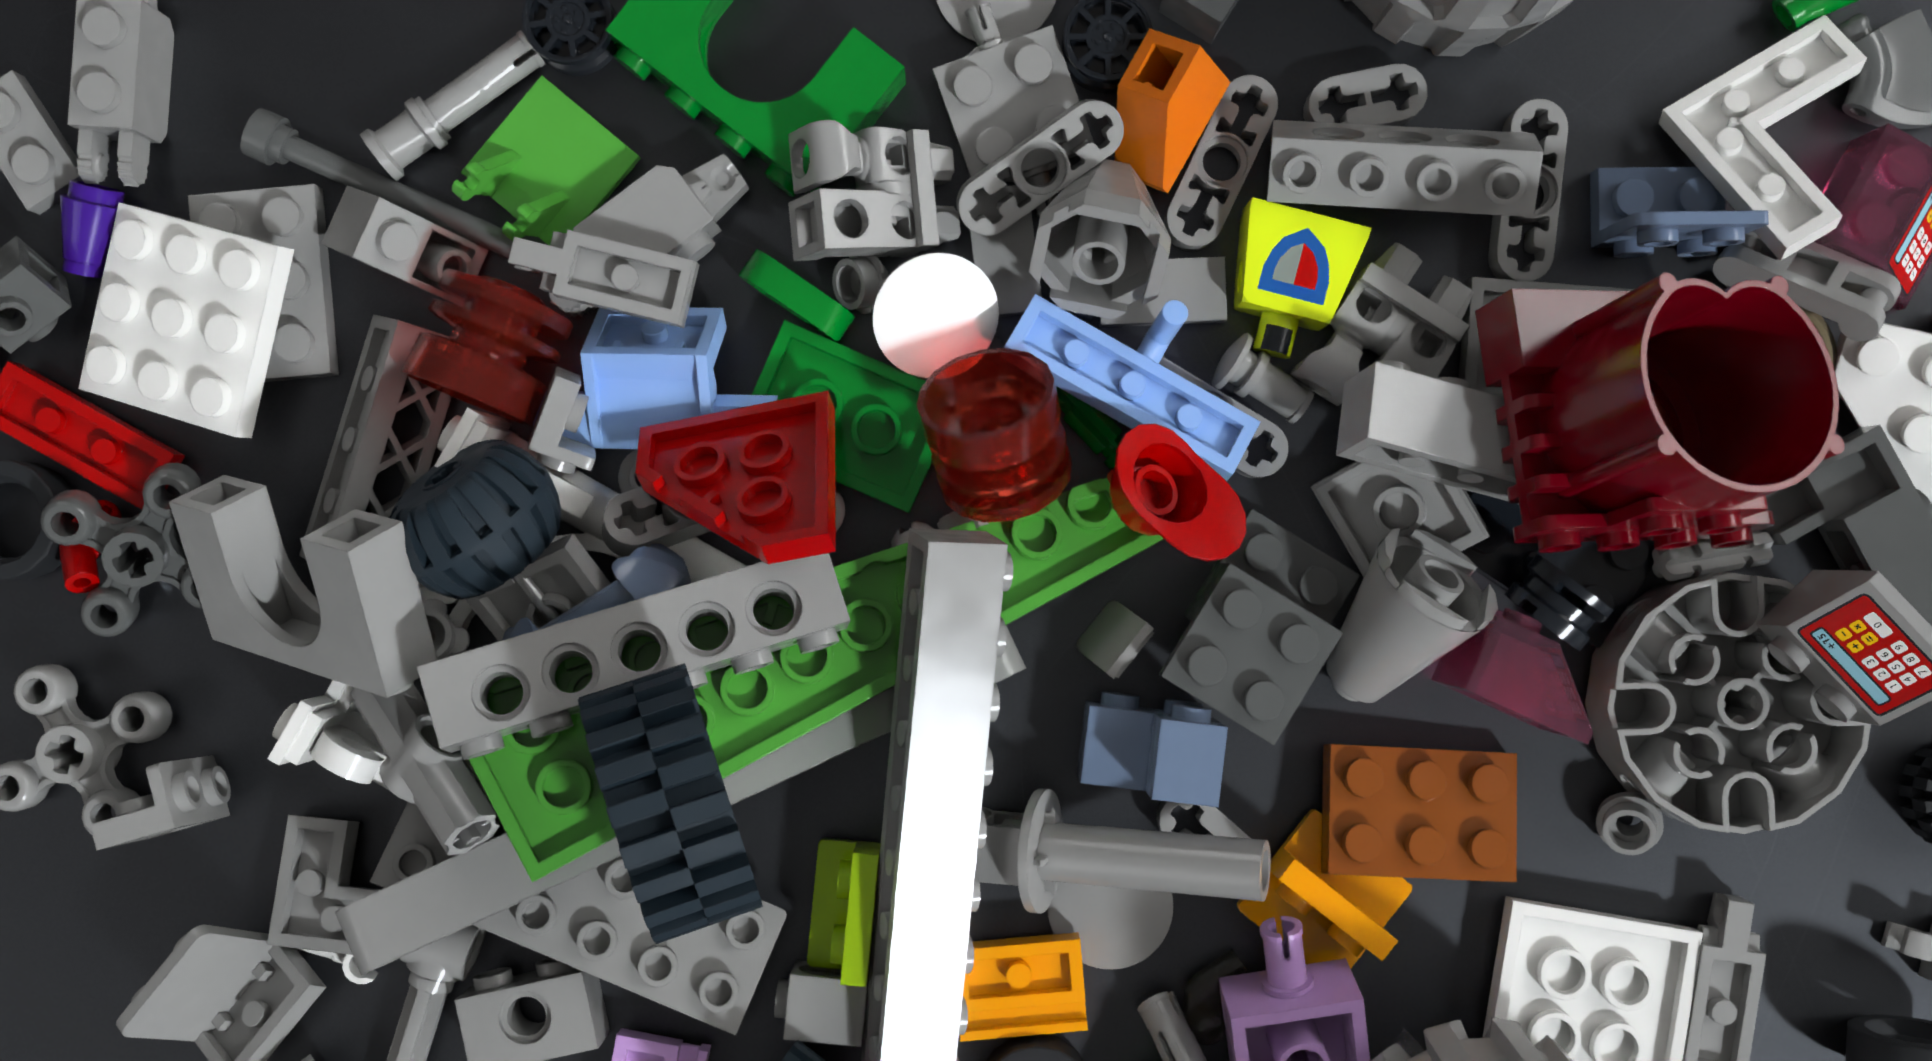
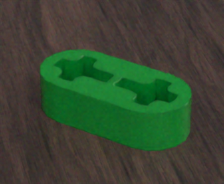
M757 248L738 274L739 277L763 295L834 342H839L855 319V316L838 302Z

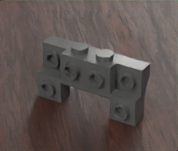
M1881 425L1861 427L1844 436L1842 439L1845 447L1841 454L1822 460L1810 475L1797 484L1766 495L1768 510L1766 511L1773 512L1775 525L1761 531L1767 532L1772 536L1773 545H1787L1818 528L1840 570L1879 571L1932 626V503L1924 493L1913 485Z

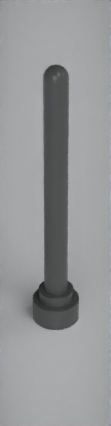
M265 108L257 109L248 119L241 136L240 148L242 154L266 165H273L275 162L285 165L291 161L342 185L379 196L479 246L509 258L513 242L502 233L501 227L299 138L298 130L291 127L289 119Z

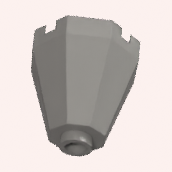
M1104 159L1066 186L1040 214L1029 273L1038 284H1040L1042 277L1051 288L1049 297L1063 310L1113 320L1127 313L1128 305L1143 298L1142 305L1158 298L1170 254L1171 238L1144 182L1130 164Z

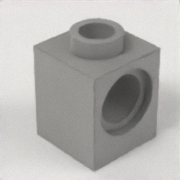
M796 960L789 979L779 978L776 990L774 1017L785 1019L783 1039L861 1047L868 982L866 987L840 985L841 969L811 967L807 961Z

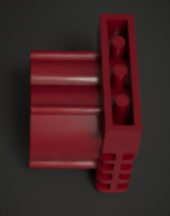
M1665 272L1632 291L1511 288L1476 310L1475 315L1486 387H1502L1505 405L1496 409L1495 412L1497 425L1508 426L1510 445L1501 449L1503 464L1514 465L1516 484L1507 488L1508 501L1514 504L1519 503L1522 524L1513 528L1514 542L1537 543L1540 553H1556L1577 549L1582 546L1581 542L1596 541L1597 550L1602 552L1634 548L1640 545V540H1653L1656 550H1672L1693 546L1698 543L1697 539H1710L1711 548L1723 549L1751 544L1754 542L1753 532L1774 526L1773 512L1766 511L1768 510L1766 495L1797 484L1810 475L1822 460L1841 454L1845 447L1843 439L1835 434L1839 414V392L1831 357L1814 324L1805 312L1787 295L1789 286L1786 279L1782 276H1774L1766 281L1746 280L1723 291L1715 284L1706 280L1688 278L1677 281L1672 274ZM1651 390L1666 410L1673 428L1674 437L1662 420Z

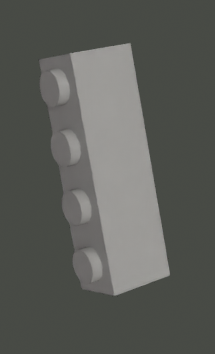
M1393 360L1377 361L1344 382L1336 456L1508 501L1507 488L1516 484L1514 465L1503 464L1501 453L1502 448L1510 445L1508 426L1497 425L1495 410L1505 405L1503 393L1493 395L1472 389L1469 382L1460 378H1433L1411 372L1409 365Z

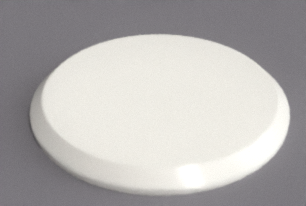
M949 253L923 254L898 266L883 282L873 306L872 324L874 335L884 355L900 370L922 378L934 379L952 376L973 365L988 349L998 325V300L988 277L971 261Z

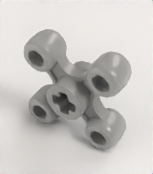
M41 664L28 668L20 674L14 684L13 694L16 703L22 710L35 715L40 720L45 734L41 736L36 746L35 756L32 759H16L0 764V810L17 812L34 807L46 797L50 788L55 783L69 784L75 787L82 796L84 806L81 819L85 829L92 835L90 824L114 818L111 812V807L114 809V804L140 797L136 791L121 784L116 777L114 767L117 766L121 759L123 747L126 744L148 742L159 738L168 730L172 723L173 712L171 706L163 696L155 692L140 691L123 696L114 704L111 713L106 718L93 720L84 715L78 708L76 702L78 683L76 677L69 669L57 664ZM45 684H46L47 689H48L47 694H46V692H45ZM140 710L142 711V713H143V715H144V723H143V724L141 723L140 718H139V711H140Z

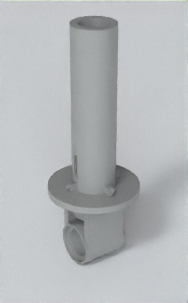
M1043 788L1033 792L1024 813L995 811L986 807L981 808L986 818L987 837L983 849H977L975 873L979 878V882L1018 886L1022 904L1029 913L1042 914L1048 909L1057 891L1058 882L1262 902L1267 897L1271 869V854L1268 840L1062 823L1061 808L1057 795L1053 790Z

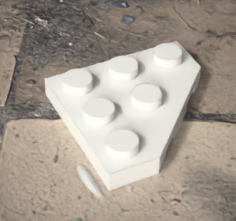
M1884 323L1878 335L1869 341H1855L1846 337L1841 332L1836 345L1837 359L1834 369L1839 398L1843 400L1859 428L1881 425L1913 485L1924 493L1932 503V333Z

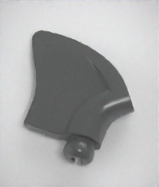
M1918 9L1905 14L1874 30L1870 26L1868 16L1862 13L1856 14L1837 25V28L1867 57L1861 72L1848 80V92L1842 105L1843 112L1854 119L1877 127L1890 129L1932 127V32L1922 10Z

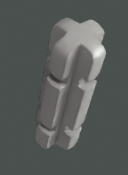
M1756 531L1752 533L1753 543L1739 547L1713 549L1711 548L1710 539H1697V544L1685 548L1672 550L1654 549L1652 552L1654 560L1652 570L1659 578L1664 577L1668 581H1676L1690 578L1693 573H1695L1696 577L1715 572L1739 570L1745 564L1747 568L1766 565L1774 557L1771 549L1774 541L1769 533Z

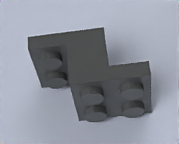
M1248 509L1246 512V534L1240 548L1227 558L1216 561L1183 615L1191 622L1158 675L1272 745H1275L1342 636L1343 632L1332 626L1331 623L1360 575L1254 509Z

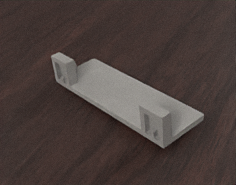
M475 779L476 783L478 784V786H479L480 789L482 790L483 794L485 795V797L487 798V800H488L489 803L491 804V802H490V800H489V798H488V796H487V794H486V792H485L483 786L481 785L480 781L477 780V779ZM407 802L370 880L371 883L386 888L456 856L446 854L416 803ZM498 815L496 820L500 826L489 840L506 833ZM620 856L473 925L736 1035L787 914L784 909L761 900L763 905L761 908L656 944L651 937L650 930L646 926L640 904L637 903L632 889L629 873L625 869L622 857Z

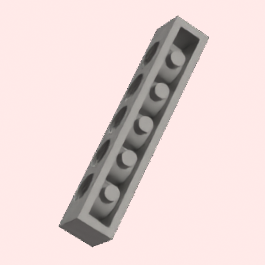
M829 553L767 564L762 561L417 666V671L439 748L450 753L461 750L463 760H468L505 748L503 736L530 728L532 738H539L566 730L574 726L571 715L581 711L578 704L579 697L683 663L686 665L693 689L708 684L707 672L732 665L735 675L751 672L773 664L772 652L798 644L801 654L827 648L840 642L837 632L847 629L850 617ZM769 596L784 599L792 608V620L785 627L775 630L761 626L753 614L754 608L760 600ZM704 616L718 618L725 624L728 630L725 641L713 650L698 649L688 640L690 626L694 621ZM641 636L654 639L660 645L661 652L657 663L653 667L645 671H633L623 665L622 652L630 640ZM571 657L587 659L592 665V677L588 685L574 693L560 691L555 682V673L558 666L564 660ZM503 678L518 679L523 687V698L519 706L507 714H494L489 708L487 700L492 685Z

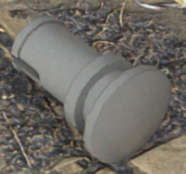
M1244 333L1232 343L1221 357L1213 375L1212 386L1216 389H1221L1230 382L1234 385V393L1241 398L1250 395L1286 418V421L1294 424L1309 407L1315 393L1313 392L1315 389L1304 385L1270 363L1271 357L1265 351L1257 353L1251 351L1253 336L1249 333Z

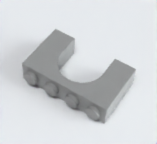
M222 475L169 501L212 640L385 698L408 690L414 681L419 678L417 666L437 661L417 577L411 569L407 556L405 531L402 521L354 509L300 538L316 598L300 580L288 559L265 485Z

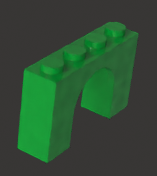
M628 0L606 28V32L618 47L613 57L640 80L644 81L649 74H652L665 84L668 90L664 93V97L692 120L701 112L719 126L714 136L736 155L744 159L749 151H751L769 165L764 175L793 198L796 194H794L788 134L806 124L820 120H835L852 134L862 129L873 127L906 84L905 67L853 27L815 77L802 90L785 99L773 102L744 100L730 94L714 81L709 72L707 59L708 44L712 31L734 0ZM807 143L804 147L802 156L805 174L808 171L810 163V153ZM828 183L819 186L811 191H808L805 194L811 193L819 188L824 189Z

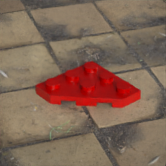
M829 391L640 427L635 474L646 493L767 564L836 552L835 408Z

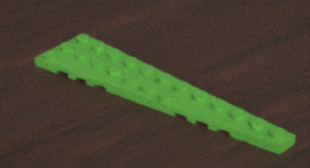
M1100 478L1073 487L1069 491L1036 502L1031 501L1012 507L1006 512L988 517L989 524L978 528L975 527L974 521H970L949 529L987 531L1008 544L1007 551L1011 554L1013 561V579L1010 589L1007 592H1003L1001 617L1005 625L1164 540V538L1160 535L1147 536L1133 531L1119 519L1112 507L1109 495L1110 483L1107 478ZM908 542L834 567L850 617L847 629L837 632L840 640L839 643L806 654L800 653L798 644L772 652L773 664L739 675H735L732 665L706 673L708 684L694 689L722 779L729 777L895 686ZM769 596L760 600L753 611L756 621L767 629L783 628L793 618V611L789 603L776 596ZM704 616L692 623L688 631V640L698 649L713 650L725 641L728 630L725 624L718 618ZM641 636L633 638L623 649V665L633 671L650 669L657 663L660 657V645L650 637ZM571 657L564 660L558 666L555 673V682L558 689L563 692L574 693L585 688L592 677L590 661L582 657ZM503 678L495 682L490 688L487 698L491 711L494 714H507L515 710L523 698L522 684L516 678ZM580 712L571 715L574 726L566 730L539 738H532L530 728L503 736L505 748L484 756L469 759L532 882L538 881L616 838L606 810L605 799L598 784L594 770L595 765L586 741V732L582 724Z

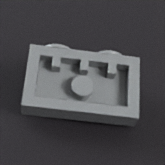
M213 755L160 762L147 766L146 774L152 794L114 804L116 817L90 824L97 851L159 837L228 817L230 812L227 802L231 796L228 777L225 771L220 766H217Z

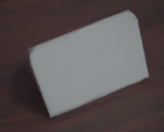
M1112 600L1106 604L1078 639L1076 648L1113 679L1115 677L1119 678L1153 636L1154 628L1124 605Z

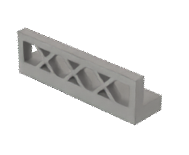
M373 314L305 536L354 509L366 511L367 505L371 513L390 517L395 504L402 494L418 478L429 471L466 352L467 342L400 320ZM418 341L445 349L438 374L422 384H419L410 366ZM406 384L409 391L402 394L404 385ZM432 392L428 402L426 395ZM415 402L423 418L420 433L418 436L400 445L391 428L397 411ZM387 445L390 452L383 455L385 446ZM413 453L411 462L409 463L407 456ZM396 463L405 479L401 494L381 506L373 491L377 473ZM301 547L299 556L306 559L303 547Z

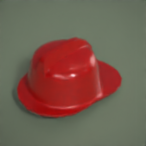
M1141 424L1124 434L1116 449L1115 467L1108 473L1107 479L1110 483L1109 495L1112 507L1126 526L1133 531L1147 536L1160 535L1170 545L1188 557L1204 561L1225 559L1240 548L1246 534V514L1239 496L1222 476L1169 428L1158 424Z

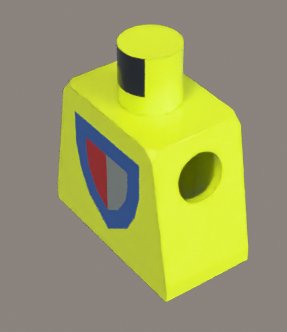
M1254 197L1251 198L1243 208L1240 218L1233 304L1234 309L1237 311L1261 317L1253 345L1254 351H1265L1272 357L1289 359L1298 327L1320 331L1330 324L1369 239L1370 227L1274 202H1267L1266 200Z

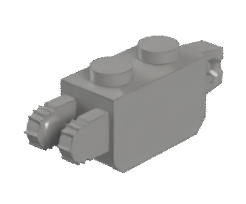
M76 0L67 125L78 129V159H76V168L78 169V175L86 184L105 182V177L108 176L107 171L109 170L111 140L118 141L117 171L119 174L118 178L121 179L124 186L139 187V185L145 184L148 173L147 166L149 165L150 143H162L167 135L174 31L170 18L158 11L157 0Z
M725 154L712 159L683 176L673 167L656 165L577 224L573 231L697 262L715 246L712 238L722 231L716 222L749 190V187L740 172ZM549 292L550 303L557 305L562 311L570 313L574 318L577 315L583 317L584 313L589 314L588 311L590 309L595 310L597 308L557 298Z

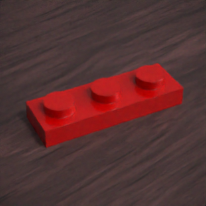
M7 361L0 373L1 431L141 510L144 505L142 489L149 475L156 468L166 463H181L185 457L180 452L21 363Z

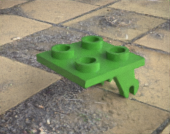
M541 75L464 167L461 173L467 179L464 182L455 180L452 185V192L463 201L469 200L474 195L490 196L517 219L513 224L507 221L502 228V233L512 242L514 237L534 236L539 237L546 244L550 245L553 231L567 233V229L573 231L577 224L604 204L641 158Z

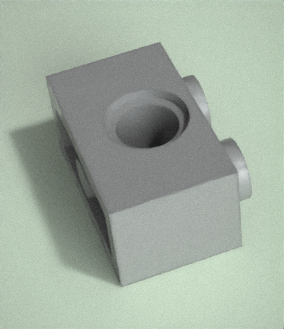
M550 957L535 963L536 971L513 976L511 967H502L475 975L473 977L474 984L454 1000L467 1061H544L598 1049L611 1032L600 979ZM532 997L537 999L545 1009V1022L537 1023L528 1020L521 1012L520 998Z

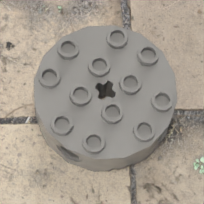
M1715 572L1699 577L1692 575L1687 579L1658 583L1626 607L1601 647L1596 648L1592 654L1585 700L1596 750L1626 792H1635L1646 796L1648 800L1657 805V808L1664 815L1700 829L1740 834L1763 829L1773 831L1800 824L1842 793L1867 751L1871 724L1851 720L1842 722L1823 709L1814 698V693L1818 689L1802 672L1799 674L1792 672L1771 654L1767 647L1771 639L1756 625L1796 585L1788 580L1730 572Z

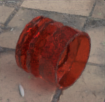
M452 269L444 270L438 286L464 301L461 307L446 301L433 299L429 304L428 310L440 320L453 327L449 338L432 333H417L400 372L463 402L509 420L532 426L548 387L535 376L523 370L527 359L541 363L558 364L561 354L556 349L536 339L539 333L562 341L568 340L574 325L567 318L551 310L542 299L515 285L491 276L470 275Z
M1015 349L978 350L954 358L935 370L920 388L916 406L925 438L932 453L931 459L937 473L938 484L946 505L960 516L981 522L1013 521L1037 513L1059 497L1069 483L1072 460L1066 445V432L1060 421L1061 408L1055 380L1047 363L1029 352Z

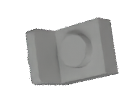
M556 366L530 434L528 449L539 453L537 460L551 469L568 474H574L576 467L591 471L596 460L595 448L562 436L564 429L574 433L577 432L589 396L578 393L581 387V375Z

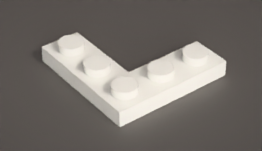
M1826 15L1816 19L1664 108L1658 123L1736 211H1768L1769 225L1754 230V232L1780 261L1836 229L1843 216L1764 130L1861 72L1867 57Z

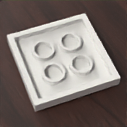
M118 203L78 389L232 437L252 438L294 249L138 206Z
M1506 896L1483 1037H1485L1491 1025V1018H1499L1520 1023L1521 1030L1533 1045L1548 1035L1573 1061H1682L1703 933L1692 927Z

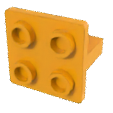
M1311 809L1272 857L1269 888L1265 901L1239 899L1237 908L1259 927L1263 921L1274 917L1277 933H1280L1282 941L1283 932L1280 916H1290L1299 919L1303 925L1302 939L1306 964L1346 958L1351 969L1366 949L1383 961L1398 942L1383 927L1412 892V885L1402 877L1321 873L1322 814L1316 809Z

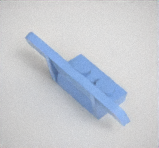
M689 307L684 328L599 308L580 352L585 391H579L578 393L589 396L588 403L577 432L574 433L564 429L562 436L593 448L638 449L640 427L777 401L778 395L717 394V383L713 367L727 329L723 308ZM534 390L529 401L533 426L547 391Z

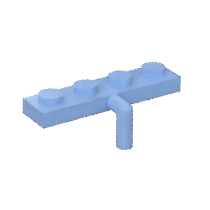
M1035 294L1001 353L1007 359L1131 429L1141 424H1158L1173 430L1226 481L1234 474L1260 424L1259 420L1159 364L1169 344L1188 317L1187 307L1178 300L1168 301L1163 306L1137 351Z

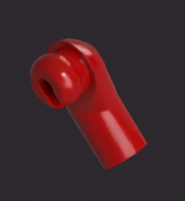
M97 500L103 511L110 516L122 518V513L116 504L107 500ZM75 517L72 521L78 523ZM59 544L65 588L73 593H87L98 587L100 579L96 559L101 553L90 546L82 544L70 546Z

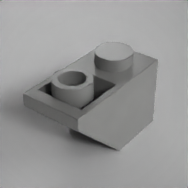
M350 186L346 187L321 242L324 246L461 307L464 306L489 251L379 196Z

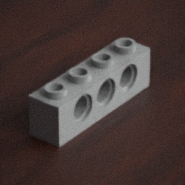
M1273 120L1267 202L1534 217L1544 151L1534 133Z

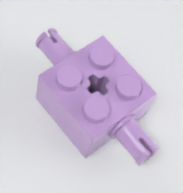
M1280 916L1283 932L1282 941L1280 933H1277L1274 917L1263 921L1260 925V936L1263 939L1266 970L1218 978L1229 1061H1370L1364 999L1346 958L1305 964L1302 922L1294 917Z

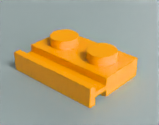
M1079 932L973 941L974 965L971 973L965 974L963 996L968 1010V1025L965 1034L960 1035V1042L1088 1031Z

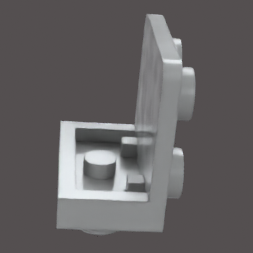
M203 924L194 927L179 939L174 946L173 952L146 985L134 994L131 1003L117 1019L116 1026L124 1037L193 1041L208 1061H267L325 990L326 985L297 949L267 945L268 933Z

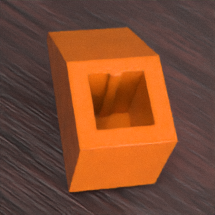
M1149 28L1118 84L1117 111L1123 121L1124 134L1120 146L1115 151L1114 161L1130 164L1145 185L1167 194L1231 83L1200 45Z

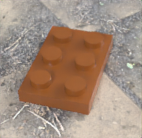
M1323 744L1321 873L1517 882V753Z

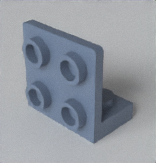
M1697 167L1597 168L1590 173L1591 248H1613L1614 257L1617 258L1650 256L1654 254V247H1677V256L1715 255L1718 253V246L1742 244L1745 242V234L1769 225L1767 210L1726 211L1725 198Z

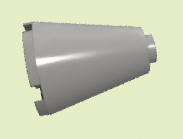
M1395 528L1379 543L1340 630L1343 634L1326 662L1331 685L1345 699L1364 703L1378 701L1483 630L1493 619L1498 610L1496 593L1490 583L1483 591L1479 588L1471 577L1478 567L1447 541L1419 529H1414L1408 537L1398 536L1400 528Z

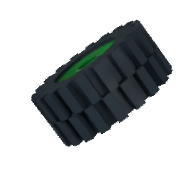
M685 663L579 697L578 704L581 710L582 724L586 732L585 737L594 761V770L598 784L605 799L608 817L612 829L614 828L619 851L625 869L629 873L637 903L640 904L644 921L650 930L653 941L659 944L763 907Z

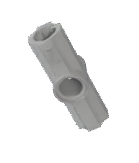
M413 684L408 690L388 698L354 687L351 695L356 702L355 706L387 756L380 766L379 774L389 791L400 799L416 803L447 855L466 854L473 847L487 842L500 826L496 820L497 814L462 761L461 750L450 753L439 748L428 706L415 685Z

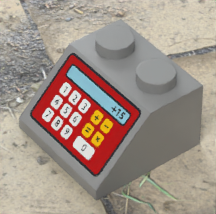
M1812 570L1756 624L1771 639L1767 646L1771 654L1792 672L1798 674L1802 672L1818 689L1814 693L1816 701L1830 715L1842 722L1851 720L1881 726L1932 701V626L1879 571Z

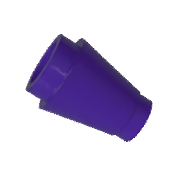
M69 181L67 195L60 194L62 257L64 258L63 271L92 278L103 277L118 203H124V191L98 184H86L83 181Z

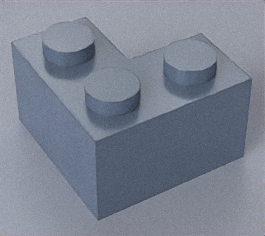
M1106 691L1101 693V702L1085 701L1077 777L1080 783L1142 790L1152 800L1219 808L1228 727L1211 717L1212 709L1204 708L1201 703L1165 699L1164 710L1139 707L1140 696Z

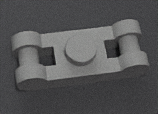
M1754 231L1745 234L1744 243L1724 248L1713 264L1714 276L1721 283L1730 287L1746 280L1766 281L1774 276H1782L1786 279L1789 286L1787 295L1798 306L1837 322L1839 330L1846 337L1855 341H1869L1878 335L1885 322V312L1894 306L1901 292L1900 282L1890 273L1816 242L1810 243L1780 261Z

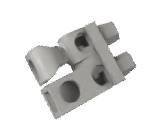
M820 120L806 124L788 134L794 194L806 193L846 176H853L856 183V190L819 188L788 203L794 261H810L824 257L844 256L906 258L958 239L961 235L958 211L955 210L954 206L936 205L934 185L940 186L951 181L952 175L955 172L953 149L931 143L929 130L911 129L906 132L896 128L869 127L852 134L835 120ZM807 143L810 153V163L808 171L805 174L802 156L804 147Z
M1395 242L1374 263L1371 262L1356 274L1347 291L1342 296L1330 322L1335 331L1324 348L1312 352L1304 360L1296 364L1289 375L1304 385L1315 389V393L1336 406L1342 404L1344 382L1359 373V361L1363 354V349H1368L1378 355L1374 363L1382 360L1399 361L1409 365L1411 372L1438 378L1456 343L1461 340L1469 327V324L1462 321V318L1466 313L1473 291L1456 279L1444 275L1437 280L1428 296H1423L1408 286L1423 261L1416 253Z

